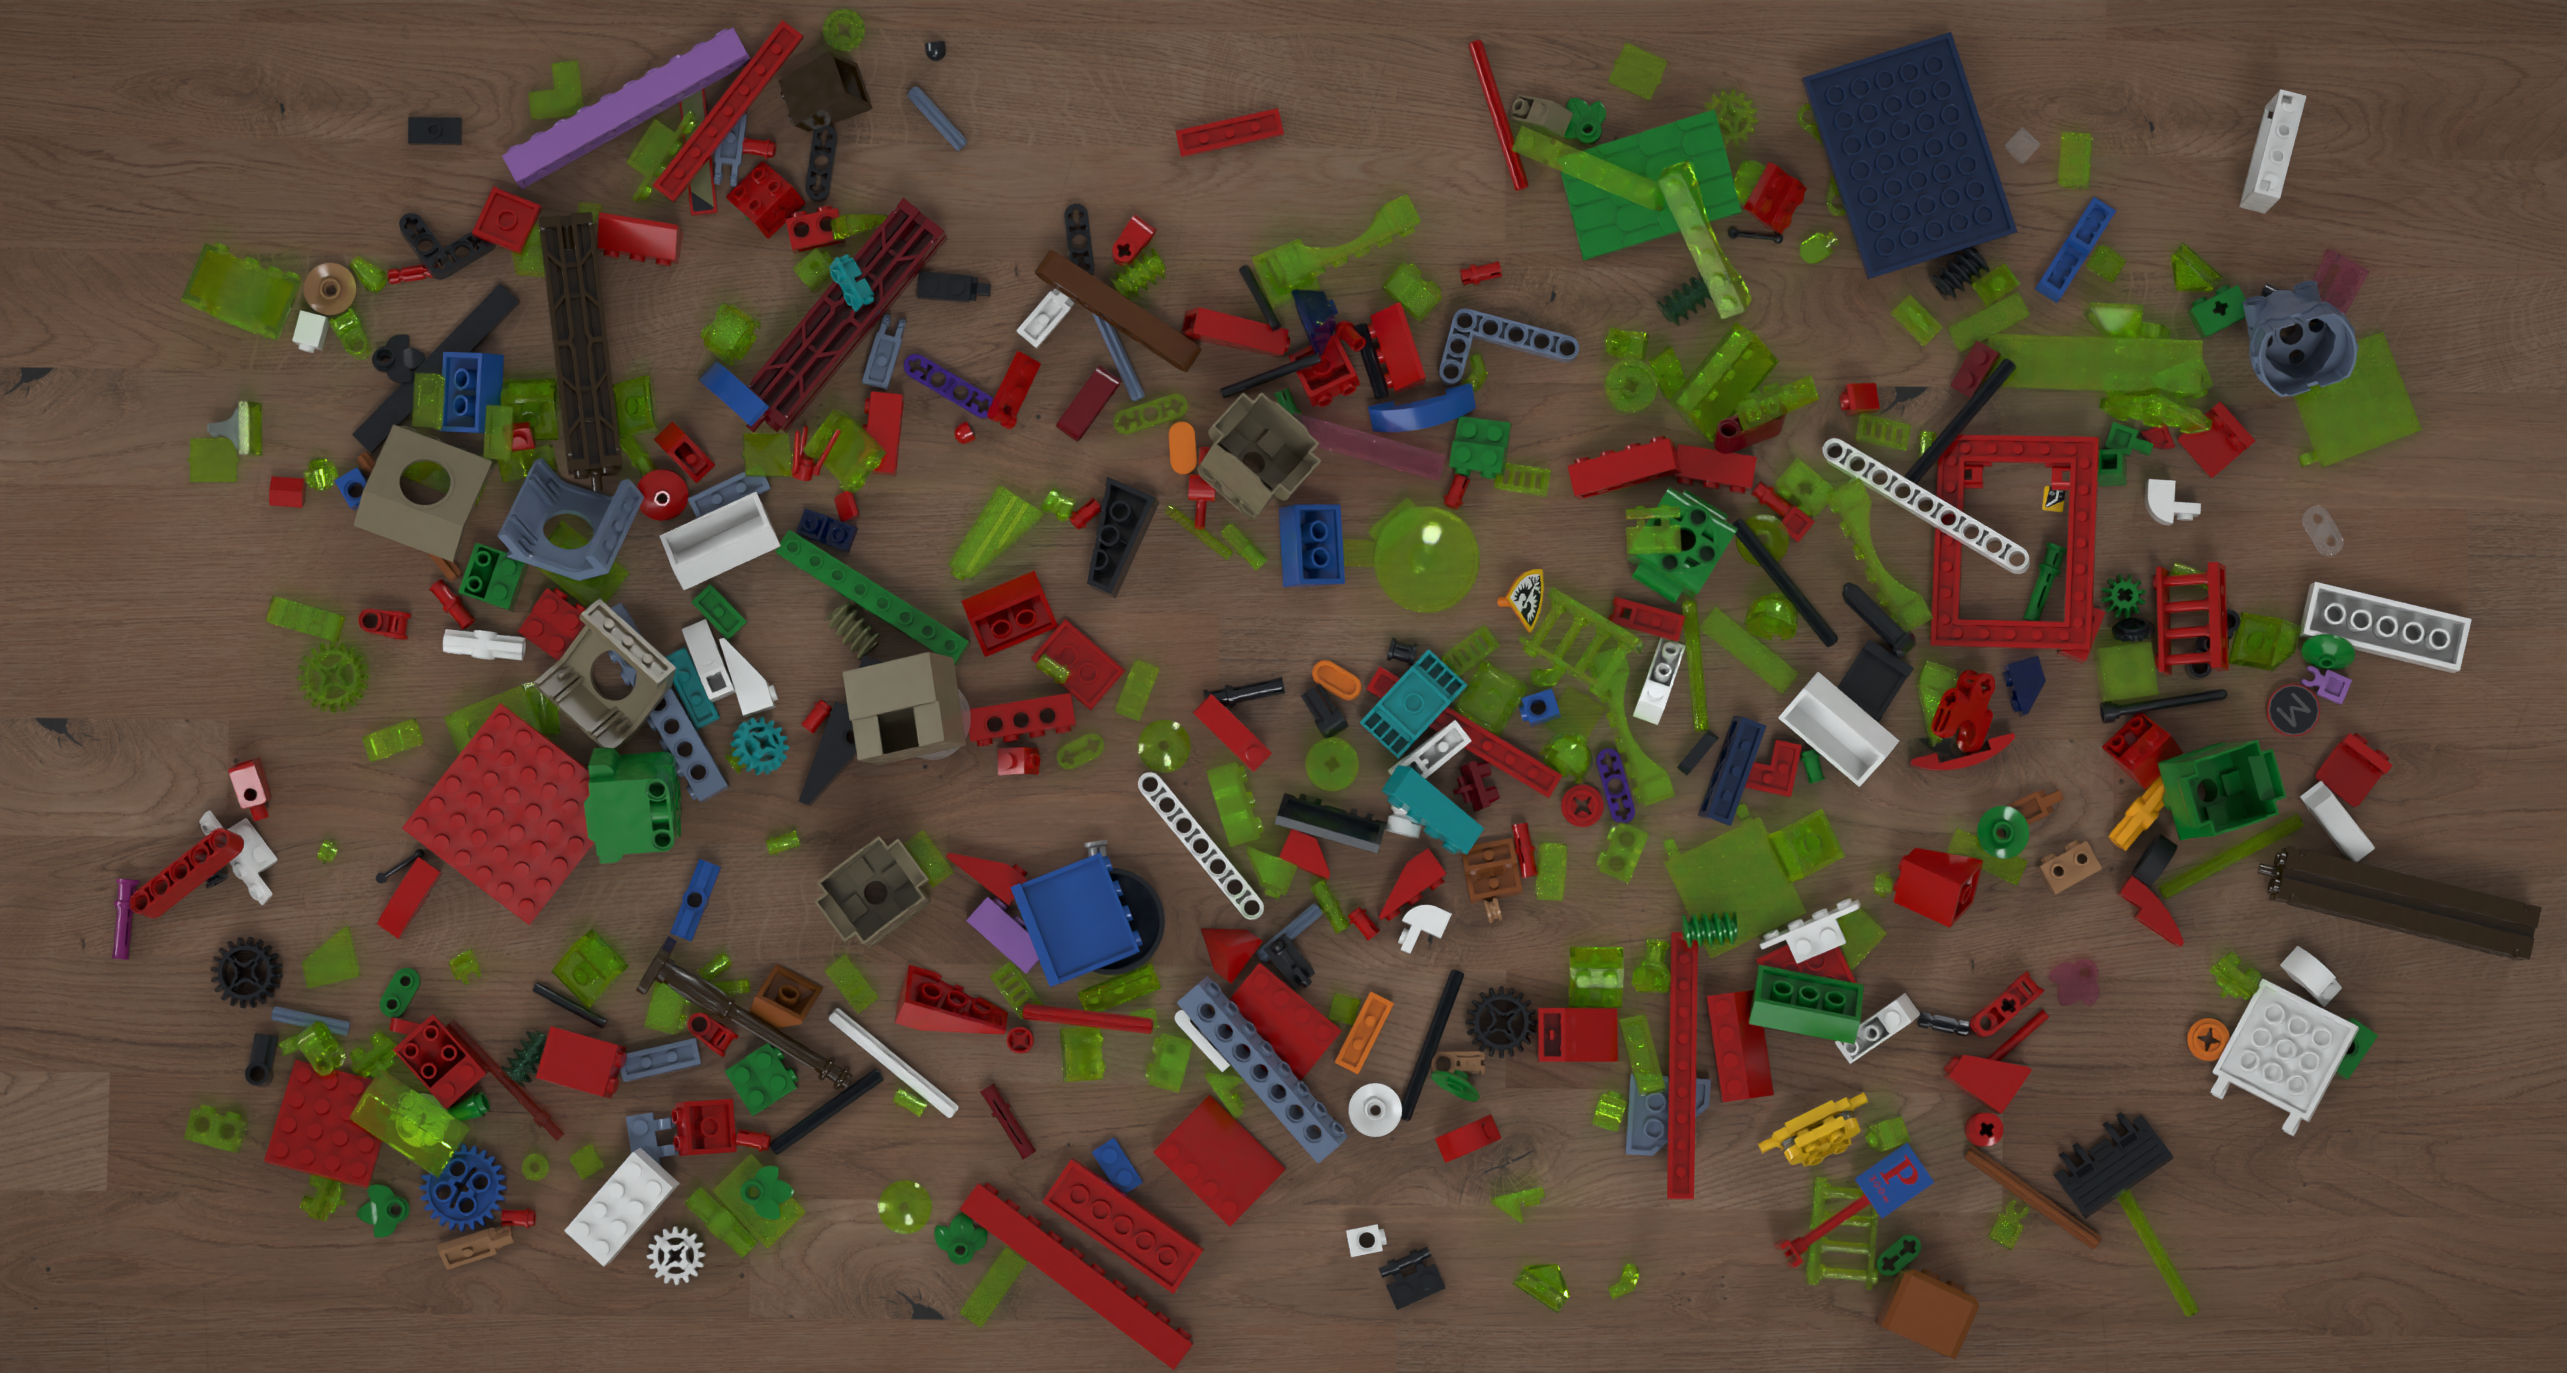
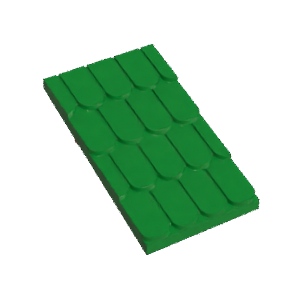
M1715 109L1557 159L1583 262L1742 212Z

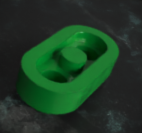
M402 968L395 973L380 999V1010L385 1016L398 1018L406 1012L421 985V977L417 971L411 968ZM408 976L411 980L408 986L402 984V978ZM392 999L397 1001V1007L393 1010L388 1006L389 1001Z

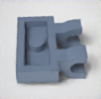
M654 1113L626 1117L631 1154L641 1148L660 1166L662 1165L661 1157L679 1155V1151L674 1149L673 1144L659 1147L657 1131L675 1128L672 1118L655 1120Z

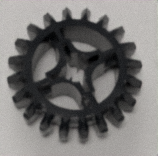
M239 937L237 938V947L232 941H229L227 945L230 951H227L225 948L219 949L223 958H213L215 962L220 964L219 968L211 967L212 972H218V976L212 977L211 982H220V985L214 989L215 992L225 990L221 996L222 1000L226 1001L231 997V1006H236L240 1000V1008L246 1009L248 1001L251 1008L257 1007V999L261 1004H266L265 994L274 998L275 994L270 989L271 987L280 989L281 985L274 981L275 978L282 979L284 975L276 973V969H281L283 964H274L273 961L280 956L278 953L269 955L273 949L272 945H267L262 949L264 940L259 939L254 946L253 937H248L245 945L244 939ZM243 951L258 953L255 958L246 963L235 957ZM263 961H265L267 966L265 983L259 976V969L263 965ZM229 963L235 969V977L231 981V985L227 978ZM240 966L252 968L251 977L254 979L243 978L242 974L244 973H242L243 969ZM246 983H251L259 989L249 995H242L236 992L239 987H243Z
M1500 986L1499 994L1495 995L1494 989L1491 987L1488 989L1490 997L1487 998L1483 992L1479 994L1483 1000L1481 1004L1477 1000L1471 1002L1477 1007V1010H1467V1014L1474 1016V1020L1468 1019L1465 1021L1467 1025H1474V1029L1468 1030L1467 1035L1476 1033L1477 1038L1471 1041L1472 1044L1475 1045L1481 1041L1483 1044L1479 1048L1480 1052H1483L1486 1047L1491 1048L1488 1054L1490 1057H1493L1495 1050H1499V1058H1504V1050H1508L1510 1057H1513V1047L1516 1046L1519 1052H1523L1524 1048L1520 1043L1524 1041L1528 1045L1531 1044V1040L1526 1037L1527 1033L1536 1035L1535 1030L1529 1029V1025L1538 1024L1537 1020H1529V1016L1536 1014V1010L1532 1009L1527 1012L1525 1007L1529 1006L1532 1002L1527 1000L1522 1004L1520 1002L1524 996L1522 992L1515 998L1513 997L1514 988L1511 987L1508 995H1505L1504 986ZM1506 1000L1515 1004L1516 1007L1507 1013H1503L1492 1002ZM1486 1007L1492 1017V1022L1489 1027L1481 1032L1479 1018L1482 1010ZM1493 1010L1497 1015H1501L1502 1017L1503 1015L1507 1017L1508 1015L1513 1014V1016L1510 1017L1506 1022L1507 1029L1510 1032V1034L1506 1031V1029L1502 1030L1501 1027L1500 1029L1495 1028L1494 1030L1490 1031V1029L1493 1026H1495L1494 1024L1497 1022V1019L1495 1018L1496 1015L1493 1013ZM1522 1013L1524 1026L1520 1036L1517 1037L1511 1028V1022ZM1495 1032H1502L1511 1043L1499 1045L1490 1042L1486 1038Z

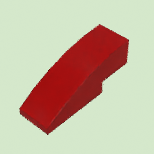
M418 857L390 899L377 925L397 939H400L430 896L428 894L443 873L424 859Z
M2129 876L2117 895L2139 909L2133 918L2175 947H2182L2184 944L2183 938L2168 910L2147 886L2134 876Z

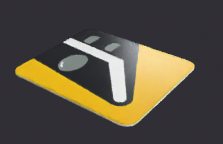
M2045 486L2042 510L2063 512L2065 491L2052 490L2050 486Z

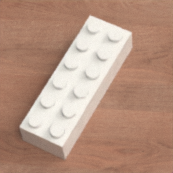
M2314 582L2309 586L2298 636L2310 638L2320 634L2336 635L2349 641L2354 649L2456 673L2461 668L2472 619Z

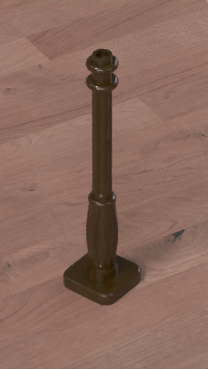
M670 936L667 937L636 989L637 992L646 995L654 981L660 984L664 983L694 1005L719 1016L720 1019H730L819 1073V1080L822 1081L828 1078L834 1082V1089H839L840 1087L845 1089L853 1077L849 1073V1066H845L843 1069L834 1064V1057H830L827 1060L736 1005L734 998H730L709 981L674 964L675 961L669 957L677 941Z

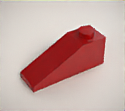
M1212 694L1192 712L1251 771L1255 772L1272 754Z
M954 853L946 855V858L1009 906L1015 901L1010 887L1029 881L1025 878L1028 873L1017 864L1011 867L1005 863Z

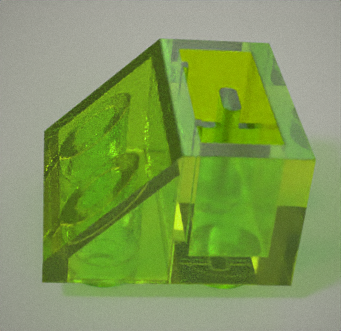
M1570 947L1569 1008H1622L1624 981L1623 947Z

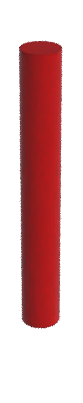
M2043 1009L2038 1012L1987 1059L2002 1060L2049 1018L2047 1013Z

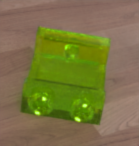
M833 409L804 447L803 451L809 457L819 460L835 431L840 429L841 433L823 465L841 482L839 487L842 490L856 493L864 486L871 472L880 465L881 459L887 452L849 413Z

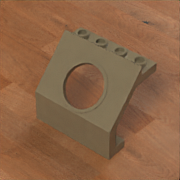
M393 424L363 490L353 526L453 562L461 553L463 547L461 539L470 514L484 483L495 472L497 462L490 460V457L485 454H474L465 451L466 449L460 445H449L441 442L436 436H425L416 433V430L411 427H400ZM430 461L439 464L447 471L451 483L448 493L442 500L431 505H419L409 501L403 495L400 489L401 476L414 463Z
M599 598L580 614V620L585 624L584 628L561 659L535 681L534 687L601 748L608 747L617 750L624 743L628 745L671 688L676 667ZM614 650L636 670L635 687L626 698L621 700H612L602 695L593 680V668L596 660L604 652Z

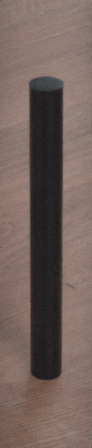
M1317 352L1220 389L1223 398H1227L1321 363V356Z

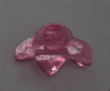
M2082 959L2075 964L2061 963L2048 976L2051 981L2060 984L2058 990L2060 1005H2071L2082 999L2086 1005L2091 1007L2099 997L2100 989L2096 982L2098 968L2091 960ZM2083 967L2089 970V975L2086 978L2080 975V970Z

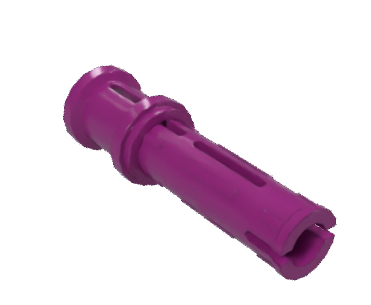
M116 878L118 892L114 905L117 908L112 958L129 960L133 916L129 903L131 896L136 892L137 885L140 884V880Z

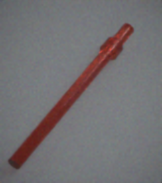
M452 1020L447 1025V1028L534 1117L533 1121L540 1128L543 1127L556 1141L564 1136V1133L551 1120L552 1116L545 1109L541 1110L455 1020Z

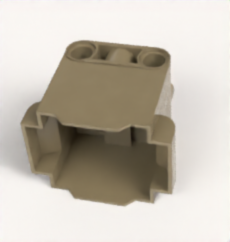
M1243 392L1209 429L1208 434L1214 444L1197 468V471L1211 487L1243 515L1254 520L1275 497L1286 501L1318 467L1321 460L1313 452L1320 443L1309 434L1307 428L1279 403L1271 401L1262 392L1253 401ZM1251 460L1255 462L1259 467L1260 473H1253L1242 461Z
M878 836L817 882L824 894L814 902L845 943L857 936L864 946L871 948L931 903L921 889L929 881V878L899 838L888 845L884 838ZM874 882H881L886 886L888 895L883 903L873 905L866 898L867 887Z

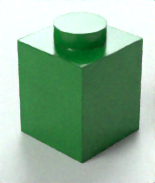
M2123 449L2099 450L2098 482L2100 487L2127 485V459Z

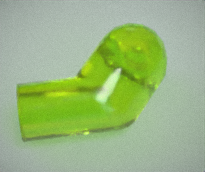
M1559 659L1551 670H1532L1530 679L1538 687L1554 686L1568 670L1569 666Z

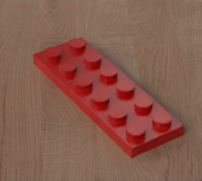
M1074 1158L1069 1161L1042 1201L1043 1204L1172 1294L1178 1289L1204 1251V1248Z

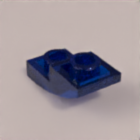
M805 508L796 533L849 553L858 528Z

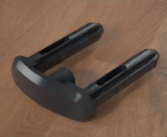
M1848 582L1843 586L1842 596L1844 602L1892 648L1893 655L1898 658H1904L1916 646L1914 634L1911 631L1905 632L1858 585Z

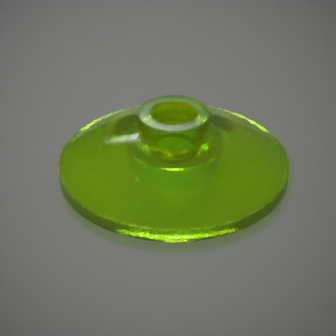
M1757 514L1747 518L1744 522L1757 538L1761 534L1768 537V541L1762 544L1773 558L1779 562L1786 554L1789 546V534L1785 525L1778 518L1768 514ZM1736 536V546L1741 557L1748 563L1761 567Z
M1158 720L1149 724L1142 731L1138 740V753L1142 762L1151 770L1160 773H1169L1179 769L1187 761L1191 750L1190 738L1186 730L1178 723L1170 720ZM1161 741L1169 743L1167 750L1163 751L1159 748Z
M903 1180L889 1185L883 1191L879 1199L878 1211L882 1222L887 1228L896 1233L910 1234L920 1230L928 1222L932 1211V1203L928 1192L921 1185L913 1181ZM902 1202L909 1204V1210L905 1213L899 1209Z

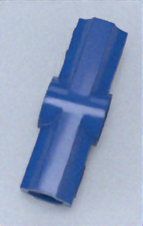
M699 859L689 887L683 895V902L671 929V934L692 942L704 910L709 904V898L721 867ZM699 893L703 899L702 904L699 907L693 908L689 904V898L692 894Z

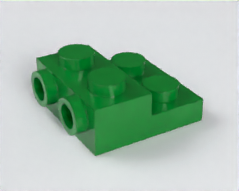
M1458 417L1449 467L1455 470V474L1470 476L1471 472L1481 473L1480 477L1486 479H1496L1497 475L1504 476L1512 424L1494 420Z
M769 1043L725 1070L726 1075L752 1116L757 1115L798 1089L796 1082L799 1081V1078L792 1067L788 1069L782 1062V1059L785 1058L783 1052Z

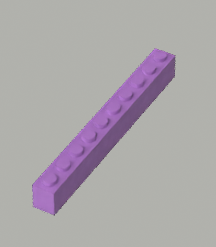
M734 28L721 30L710 41L700 42L692 47V51L684 55L674 56L663 67L649 70L645 77L637 81L627 82L622 87L623 89L614 94L608 93L600 98V102L591 107H582L576 112V115L569 119L557 121L553 128L546 132L535 133L526 143L510 147L502 157L516 183L521 189H524L744 67L750 62L751 58Z

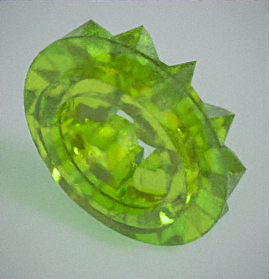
M836 10L824 22V38L828 45L837 51H849L858 47L864 38V22L852 10ZM837 22L844 27L851 25L849 32L852 38L846 37L844 34L838 36L840 30Z

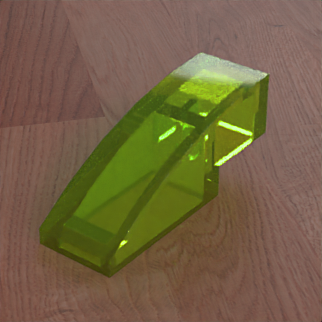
M1959 828L1955 829L1945 853L1983 860L1981 871L2015 886H2018L2028 861L2018 856L2009 859H1999L1989 855L1980 846L1977 836Z

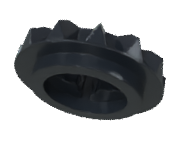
M2143 618L2124 619L2112 627L2114 639L2121 640L2122 642H2142L2143 639H2149L2155 633L2154 624Z

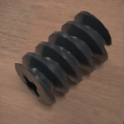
M1971 247L1972 250L1964 249V257L1956 255L1954 258L1955 263L1947 262V270L1944 268L1938 270L1939 277L1934 274L1930 276V282L1944 300L1947 301L1946 296L1948 295L1956 299V288L1964 293V282L1971 286L1974 285L1972 276L1981 279L1980 269L1987 273L1990 272L1985 259L1975 248Z

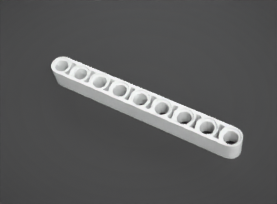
M1832 438L1824 444L1823 454L1831 466L2011 573L2022 574L2029 568V555L2021 546L1844 441ZM1834 446H1838L1843 450L1842 454L1837 458H1832L1828 455L1829 450ZM1856 460H1862L1865 462V467L1863 470L1856 472L1851 469L1852 463ZM1879 473H1884L1888 476L1887 482L1883 485H1877L1873 482L1874 477ZM1901 487H1908L1911 492L1907 498L1901 499L1896 496L1897 490ZM1924 500H1929L1933 503V508L1928 512H1923L1919 509L1920 503ZM1946 514L1956 516L1955 523L1950 526L1944 525L1941 520ZM1970 527H1975L1979 530L1978 536L1974 539H1968L1964 536L1965 531ZM1992 541H1999L2002 544V548L1999 552L1992 553L1987 550L1988 544ZM2020 554L2025 558V561L2021 566H2013L2010 563L2011 557Z

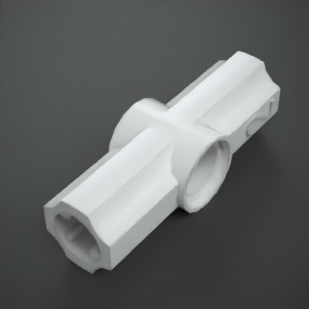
M450 629L445 630L443 637V652L471 655L473 658L488 660L501 658L523 661L525 656L526 638L498 635V633L474 630V632Z

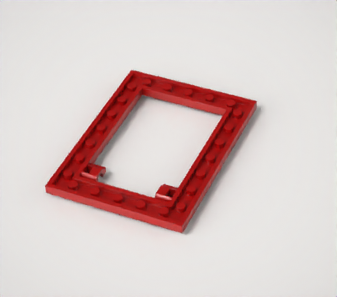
M1958 435L1938 459L1937 497L1963 513L1965 489H1983L1984 467H1992V463L2045 464V468H2052V490L2070 491L2064 622L1959 619L1963 543L1935 527L1931 646L2058 650L2092 649L2099 437ZM1966 471H1972V480H1965ZM2063 472H2070V481H2063ZM1946 514L1941 521L1944 525L1950 526L1955 523L1956 516Z

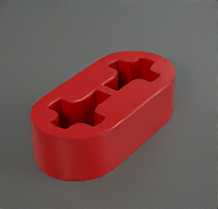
M392 1017L389 1031L409 1035L421 1024Z

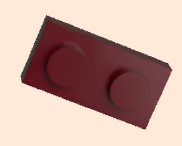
M1976 340L1950 387L1971 398L1987 380L2001 354Z

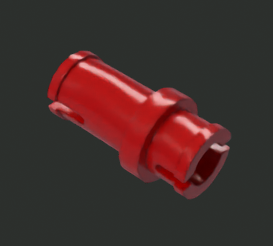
M1499 261L1480 266L1473 264L1469 265L1467 269L1459 270L1463 286L1472 283L1476 286L1481 281L1502 278Z
M1760 481L1751 492V495L1759 500V504H1765L1783 518L1793 504L1774 492L1775 488L1771 485L1768 487Z

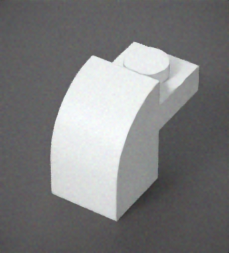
M2148 479L2145 482V507L2149 515L2158 523L2170 526L2173 524L2174 516H2177V520L2193 521V517L2200 515L2201 503L2174 502L2175 481Z
M1420 905L1411 909L1402 919V922L1411 927L1410 930L1404 928L1398 941V943L1402 944L1400 950L1410 954L1420 931L1441 939L1452 914L1432 905Z
M2299 946L2280 964L2291 979L2304 987L2317 1003L2323 1007L2342 989L2335 980L2336 977L2320 961Z

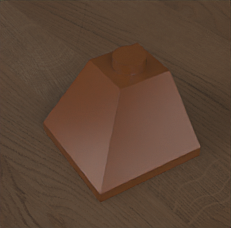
M776 964L756 994L749 1012L774 1028L800 1025L820 996L823 988Z

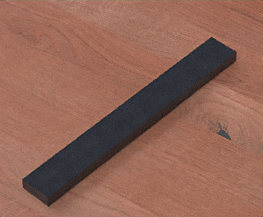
M499 284L412 373L413 380L409 383H402L352 435L373 454L387 439L393 424L400 426L442 383L443 352L472 353L520 302Z

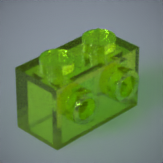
M1162 1033L1161 1038L1156 1037L1152 1052L1156 1053L1154 1064L1148 1063L1144 1077L1149 1079L1148 1085L1180 1093L1193 1041Z

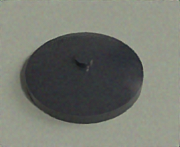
M1113 868L1109 872L1112 882L1116 880L1119 882L1123 893L1122 896H1119L1122 907L1128 905L1133 920L1129 921L1132 932L1138 931L1143 945L1138 946L1139 953L1092 971L1103 975L1125 974L1144 965L1157 951L1165 929L1164 909L1153 887L1133 872Z

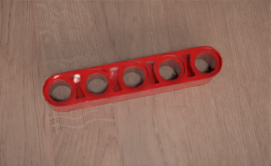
M223 828L215 829L138 889L130 898V909L136 914L151 919L160 917L237 857L244 848L242 836Z

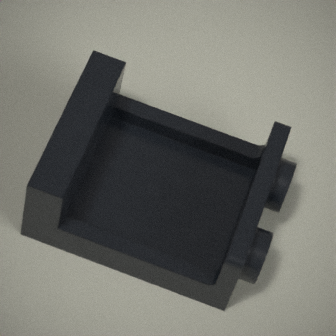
M1869 639L1837 688L1874 720L1879 722L1914 668Z

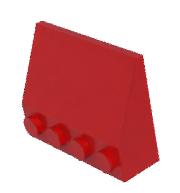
M1261 963L1255 967L1229 999L1236 1004L1241 1015L1255 1026L1256 1032L1262 1039L1272 1045L1277 1056L1290 1066L1292 1073L1299 1081L1306 1076L1342 1032V1030ZM1225 1024V1025H1226V1028H1227L1229 1031L1233 1032L1231 1026L1228 1025V1024ZM1243 1044L1245 1050L1251 1052L1250 1048L1247 1045ZM1261 1064V1068L1268 1072L1267 1067Z
M1210 1095L1153 1152L1229 1227L1286 1170Z

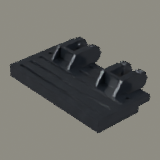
M1284 793L1275 824L1378 854L1387 822L1377 819L1376 821L1372 820L1373 814L1367 813L1365 818L1357 816V809L1353 808L1350 813H1347L1346 810L1329 805L1322 806V799L1316 798L1314 803L1306 801L1305 794H1300L1298 799L1294 795Z
M2122 1112L2116 1115L2120 1125L2128 1132L2121 1138L2110 1123H2104L2102 1125L2116 1146L2113 1147L2106 1138L2088 1151L2095 1160L2093 1162L2078 1142L2072 1145L2076 1155L2084 1162L2078 1168L2075 1167L2070 1157L2064 1152L2058 1155L2072 1174V1177H2069L2064 1169L2054 1174V1177L2085 1219L2174 1159L2172 1153L2142 1115L2132 1121L2138 1131L2135 1130Z

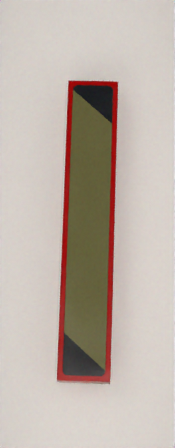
M705 88L679 102L684 145L708 115ZM712 156L688 186L691 216L718 213Z

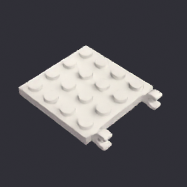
M2262 979L2212 1072L2218 1076V1079L2211 1093L2222 1100L2229 1084L2232 1083L2290 1113L2282 1129L2284 1132L2294 1136L2301 1119L2310 1122L2359 1027Z

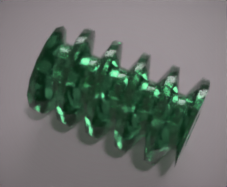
M1698 272L1699 280L1693 276L1689 278L1690 286L1684 282L1680 285L1682 292L1678 289H1673V298L1665 295L1663 297L1665 305L1660 301H1656L1658 309L1668 322H1673L1679 327L1681 325L1680 316L1689 320L1687 311L1690 310L1697 314V304L1703 308L1707 307L1705 298L1712 302L1715 301L1714 291L1701 272Z
M535 1029V1033L525 1032L530 1039L529 1041L520 1039L519 1042L523 1049H513L517 1056L516 1059L507 1057V1061L511 1065L510 1068L506 1066L500 1067L508 1077L525 1087L522 1083L523 1081L527 1083L533 1081L528 1073L537 1074L538 1069L535 1064H540L541 1055L547 1040V1036Z

